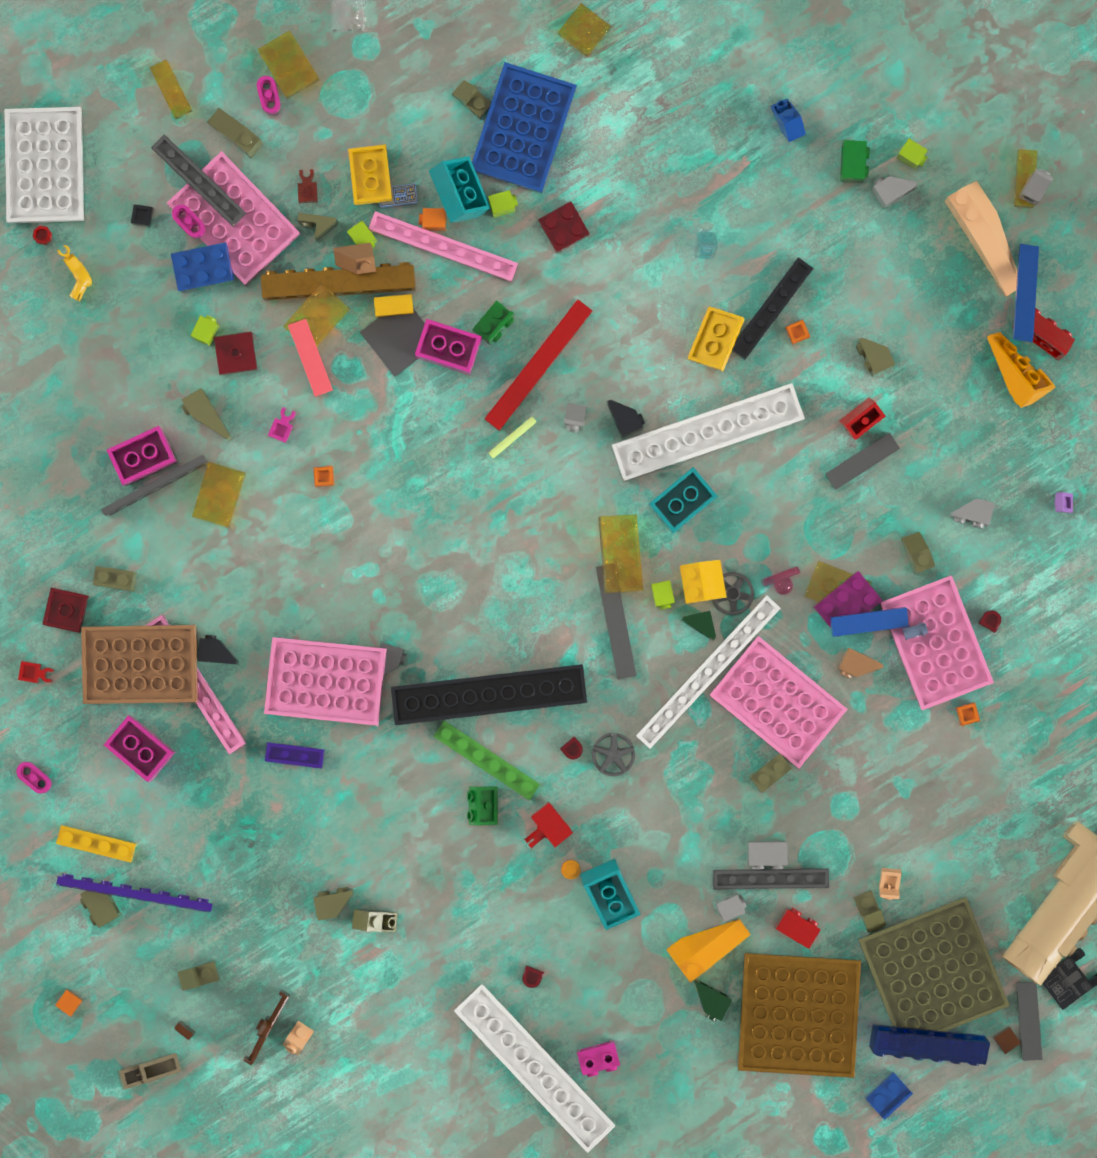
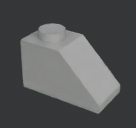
M892 176L886 179L881 177L874 182L875 186H873L871 191L882 208L885 209L915 190L918 184L914 181Z

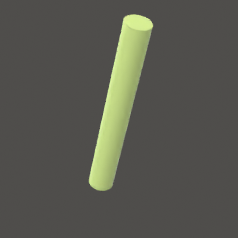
M530 417L488 454L495 458L532 427L536 420Z

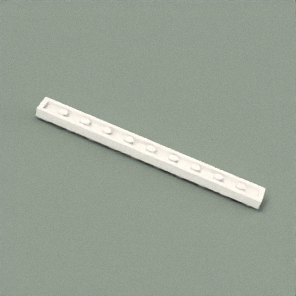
M766 595L641 729L636 737L650 749L781 608Z

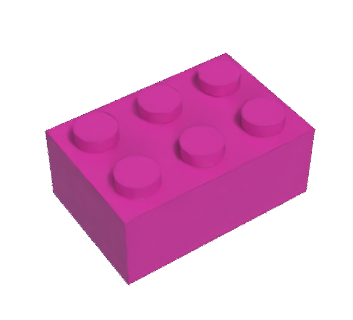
M426 319L415 357L416 359L470 376L482 338L479 335Z
M160 426L107 449L122 485L126 487L178 463Z
M132 715L126 717L104 744L107 749L147 782H152L176 753Z

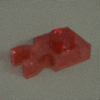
M310 169L308 177H304L303 170H299V175L302 179V183H297L299 204L317 203V182H312L314 169Z

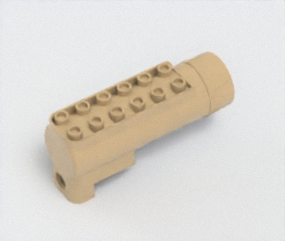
M1074 821L1062 836L1074 845V848L1052 876L1058 883L1024 928L1015 936V940L1002 956L1008 963L1039 986L1043 984L1052 970L1056 968L1062 957L1071 956L1077 949L1075 944L1078 940L1082 941L1089 933L1088 927L1092 924L1095 925L1097 922V835L1079 821Z

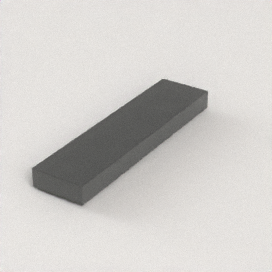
M888 433L825 475L836 490L899 450L900 447L891 433Z
M1033 981L1016 982L1022 1060H1043L1037 984Z

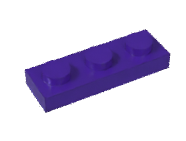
M267 742L265 762L323 769L325 749Z

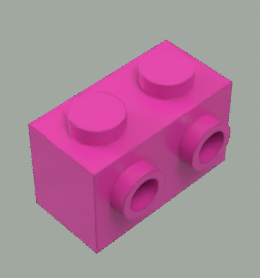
M614 1040L577 1050L582 1074L587 1075V1077L596 1076L599 1074L598 1071L605 1069L606 1072L617 1070V1066H620Z

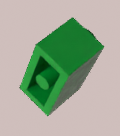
M843 141L840 182L863 183L865 177H868L869 166H866V159H869L870 147H867V141Z

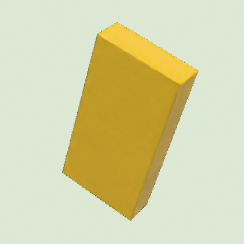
M412 294L374 297L376 317L414 314Z

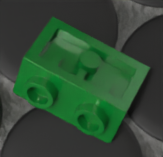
M496 300L472 331L481 336L489 345L492 342L496 343L502 336L500 332L505 327L509 328L514 322V313Z
M469 786V791L467 792V800L469 802L467 819L469 825H498V786Z

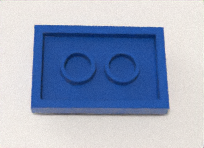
M225 242L171 253L178 291L234 281L228 246Z

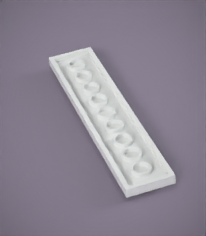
M791 383L611 446L623 481H627L794 424L805 418Z
M483 984L454 1010L587 1153L616 1126Z

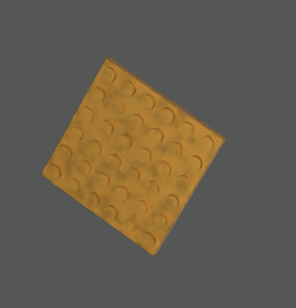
M744 953L738 1071L855 1078L861 960Z

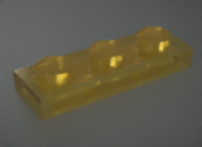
M167 59L150 67L174 118L178 119L192 112Z
M1017 150L1014 207H1034L1033 204L1019 198V195L1028 177L1037 169L1038 150Z

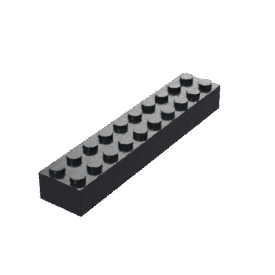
M583 664L391 687L395 725L587 703Z

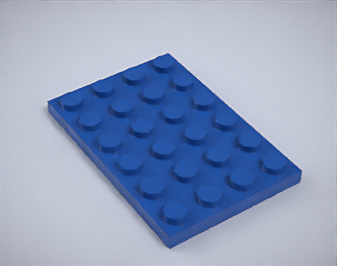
M504 62L472 160L476 173L542 194L577 85Z

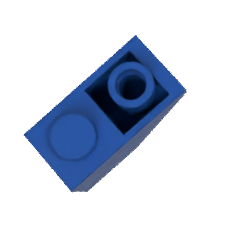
M789 99L781 100L771 105L781 132L788 142L806 135L802 117Z

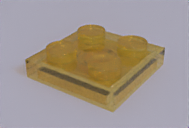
M581 3L558 31V35L588 57L610 30L611 26Z

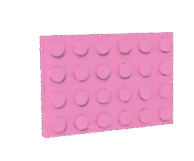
M221 151L202 171L246 212V215L232 227L188 183L167 202V205L172 210L181 204L191 209L205 225V233L200 239L207 246L227 243L233 274L246 286L301 233ZM180 213L179 217L185 218L186 213ZM198 226L193 227V232L199 230Z
M952 575L879 603L882 610L907 607L909 627L918 625L919 622L925 623L927 626L928 634H925L924 637L921 635L905 640L902 628L890 629L921 710L994 683Z
M759 636L756 637L709 695L798 769L848 710Z
M272 637L264 714L378 726L387 649Z

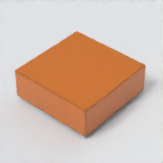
M803 320L785 327L792 345L810 338Z
M333 466L313 467L315 487L334 486Z
M975 702L956 707L961 726L980 721Z
M67 989L55 1006L71 1017L83 1000Z

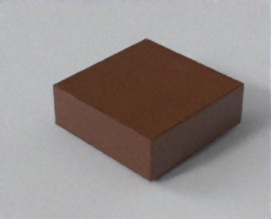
M179 1021L174 1027L187 1040H190L196 1033L183 1021Z
M1007 1027L993 1037L1004 1054H1007L1021 1044L1010 1027Z

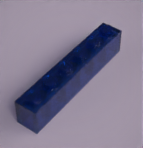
M873 1024L869 1047L873 1054L880 1057L891 1055L899 1059L912 1057L915 1060L931 1059L934 1062L949 1061L953 1064L963 1062L979 1066V1064L986 1065L990 1042L985 1035Z

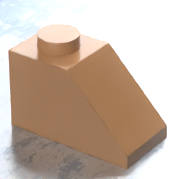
M371 243L333 248L336 266L355 274L376 272Z
M847 648L837 669L841 671L840 674L850 679L851 676L858 677L879 670L884 665L851 648Z

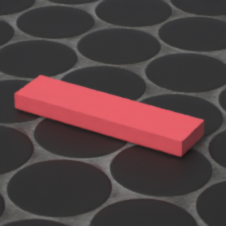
M306 318L288 324L315 397L332 391L333 388Z

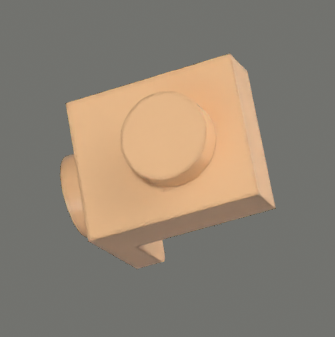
M881 869L879 882L881 898L887 900L899 899L901 869Z
M298 1021L282 1045L289 1053L299 1055L314 1031Z

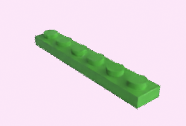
M443 721L433 736L529 801L540 785L446 721Z

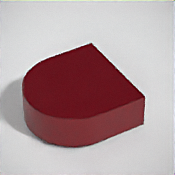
M987 611L982 615L978 624L996 633L1001 624V616L997 611Z
M575 736L560 748L569 759H577L583 752V747Z
M526 965L522 975L524 985L529 988L537 987L541 983L544 972Z

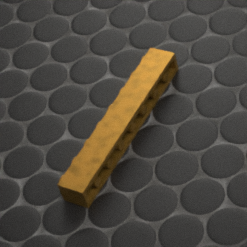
M401 262L399 266H391L389 263L380 264V267H375L376 272L355 274L343 268L334 270L333 267H325L323 271H315L313 268L304 269V272L285 270V273L277 274V271L265 272L266 274L261 275L262 298L266 301L416 291L415 268L409 262Z

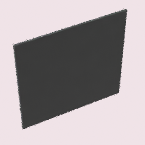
M414 308V314L379 317L360 332L394 377L418 360L415 357V352L425 323Z

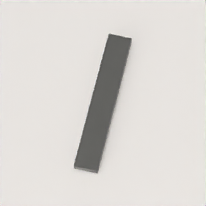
M165 134L151 147L232 227L246 215V212Z
M201 455L101 510L105 516L109 517L207 465L208 461L204 455Z
M615 563L597 566V577L617 680L636 676V670Z
M829 868L713 870V890L829 888Z

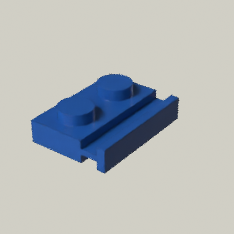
M892 1072L865 1099L885 1120L913 1093Z

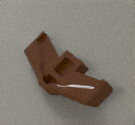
M283 990L279 993L282 997L271 1017L267 1016L265 1020L261 1018L256 1027L259 1030L257 1033L259 1039L249 1057L245 1056L243 1059L249 1065L255 1062L269 1032L290 998V994Z

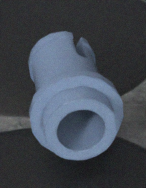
M921 622L915 626L902 628L905 640L921 635L924 637L925 634H928L926 624Z

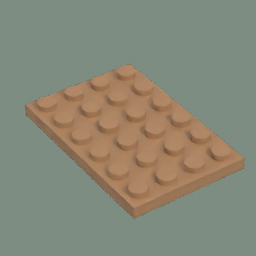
M196 625L81 627L83 704L198 702Z

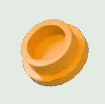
M574 860L564 862L561 868L563 876L567 879L577 878L581 871L580 865Z

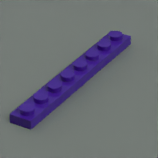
M62 874V877H57L56 882L57 886L208 913L212 910V904L208 903V899L197 898V901L189 900L190 896L178 894L177 898L170 896L169 892L159 891V894L151 893V889L141 887L138 891L133 890L132 886L120 884V887L112 886L113 883L109 881H101V884L94 883L91 878L82 877L81 880L73 879L74 875Z

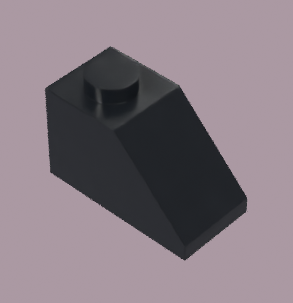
M607 401L621 438L643 430L645 421L641 413L637 414L635 409L616 401Z
M205 635V638L199 639V662L238 665V659L221 640L216 639V636Z

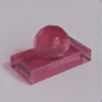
M797 566L762 579L761 584L763 587L774 584L777 593L787 595L793 589V582L789 577L799 574L800 570Z

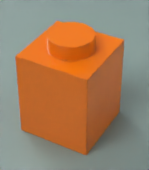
M423 208V214H419V225H422V228L428 231H446L445 209Z

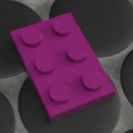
M857 571L813 608L831 629L830 617L869 612L883 600L862 574Z

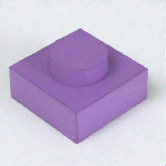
M1056 493L1054 502L1056 512L1073 513L1072 493Z

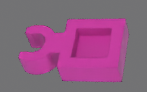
M285 407L281 409V419H274L268 433L269 437L283 443H287L293 429V425L289 424V422L296 415V412L292 411L290 416H285Z

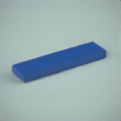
M907 607L830 617L833 637L909 627Z

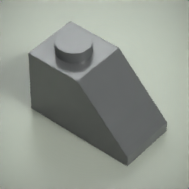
M381 642L380 648L387 649L384 675L398 669L400 664L404 665L407 654H404V649Z

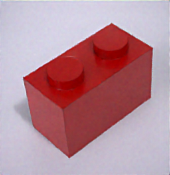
M867 398L840 419L839 422L847 433L856 440L886 416L874 400Z
M793 907L791 910L786 908L774 928L810 949L821 930L817 927L819 923L811 918L805 920L800 917L802 913Z

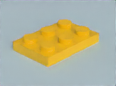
M386 144L348 149L354 205L392 201Z
M709 306L687 359L723 372L744 318Z

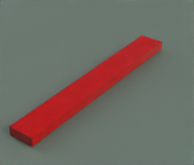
M577 299L484 420L498 431L502 429L593 310Z

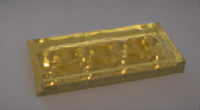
M637 514L598 517L605 593L643 591Z

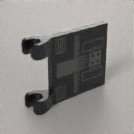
M1081 948L1076 949L1071 956L1060 962L1043 982L1045 988L1062 1010L1097 986V973L1088 980L1075 963L1085 956V952Z

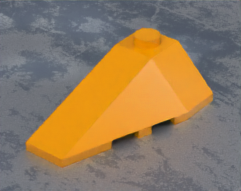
M1001 332L990 334L987 337L1008 391L1017 405L1021 408L1031 405L1055 388V385L1040 368L1036 370L1029 363L1031 360L1027 356H1021L1017 352V347Z
M737 919L682 937L666 950L691 983L751 934L741 920Z

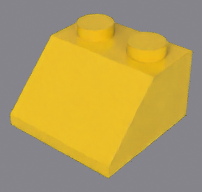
M721 560L680 565L686 604L727 598Z

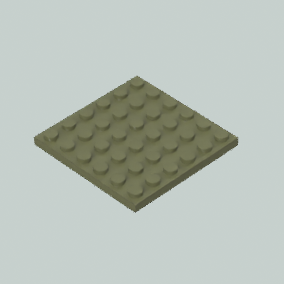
M967 897L960 898L858 939L902 1049L1010 1006Z

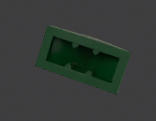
M710 611L684 616L681 619L682 622L710 640H715L716 634Z

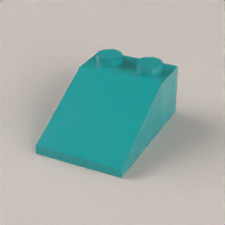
M612 859L580 874L583 886L605 930L641 915L616 859Z

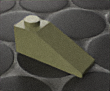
M220 108L207 121L211 127L250 158L263 145L258 136Z
M202 388L181 399L184 403L181 407L187 416L190 414L195 420L228 441L232 440Z

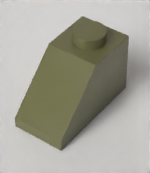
M920 532L901 538L914 574L935 567L930 550Z

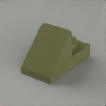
M465 80L452 93L453 97L479 119L490 108L491 102L478 92L476 86Z
M298 213V222L302 224V227L313 228V226H316L314 237L316 241L338 225V220L335 217Z
M872 890L853 897L868 933L886 926L882 911L878 907Z
M215 961L177 972L182 991L220 980Z

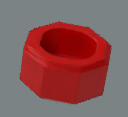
M38 226L33 231V238L38 244L47 245L52 240V233L48 227Z

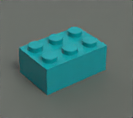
M469 156L441 161L429 170L450 223L478 218L491 209Z
M692 467L652 500L648 506L673 535L718 496L697 470Z

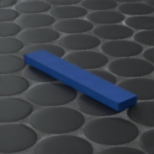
M1020 244L1013 340L1031 343L1033 341L1039 246Z

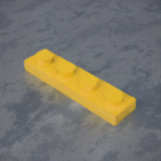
M65 825L60 826L56 842L58 845L130 863L133 860L137 844Z

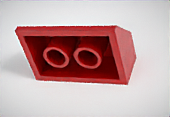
M1035 308L1032 342L1059 361L1069 352L1075 339L1068 330H1061L1056 326L1057 323L1054 320L1046 319Z

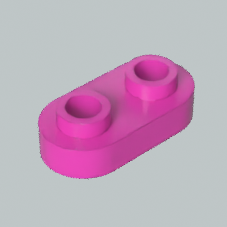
M262 76L257 81V90L262 109L267 114H276L281 107L276 83L272 77ZM269 84L270 88L265 90L264 85ZM273 102L275 105L273 108H269L268 104Z
M181 204L173 209L172 217L174 221L190 237L200 238L203 236L205 225L189 207ZM180 213H186L185 218H180ZM194 226L199 227L197 232H193Z
M23 762L17 767L16 773L18 778L33 791L42 794L50 790L52 786L50 777L31 762ZM26 768L31 770L29 775L25 774ZM41 780L45 782V786L43 788L39 785V782Z

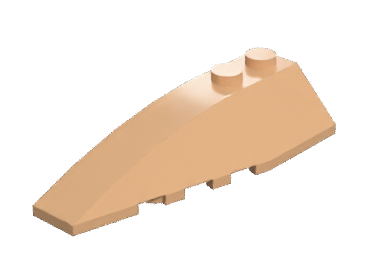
M975 181L948 196L944 202L1007 297L1016 291L1017 268L998 213L979 183Z

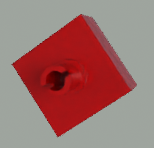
M547 802L531 815L532 820L537 825V829L524 838V840L528 843L534 839L528 844L531 849L544 838H548L552 845L557 847L573 834V831L551 803Z

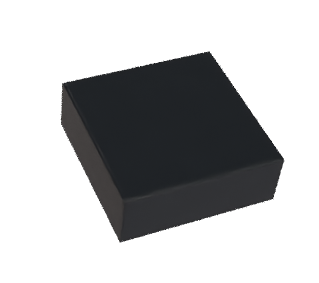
M134 204L131 224L151 227L153 207Z

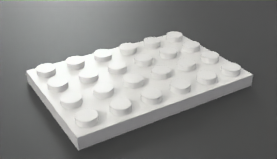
M82 108L5 109L7 223L84 221Z

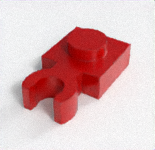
M21 661L18 680L39 683V678H41L44 682H52V679L46 678V673L54 672V669L45 668L41 670L42 664Z

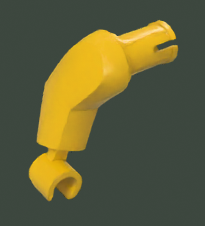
M63 245L66 253L62 254L59 249H57V253L59 256L65 257L63 261L76 281L69 297L80 302L86 288L91 286L92 279L74 254H69V247Z

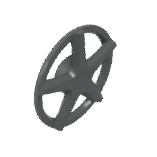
M728 572L723 574V578L733 575L739 576L738 580L733 586L724 580L727 598L715 599L712 602L722 613L738 615L745 612L751 606L754 599V589L750 580L744 575ZM744 580L750 587L751 595L740 591ZM728 600L731 612L722 609L717 603ZM737 600H748V604L743 609L737 611Z
M618 733L603 735L593 746V763L605 775H622L634 763V746L624 735ZM611 737L609 748L598 746L603 739ZM617 737L624 739L630 747L619 749ZM595 752L606 756L601 767L596 761ZM632 752L631 761L625 767L621 757ZM612 763H615L621 771L610 773L605 770Z

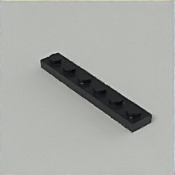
M799 257L735 341L732 349L734 353L746 360L812 272L813 267Z

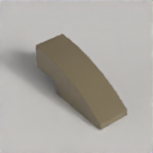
M177 1053L117 1070L123 1090L182 1072Z

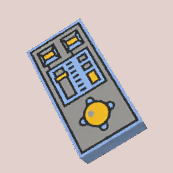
M416 184L391 186L392 201L380 202L379 204L380 208L417 204Z

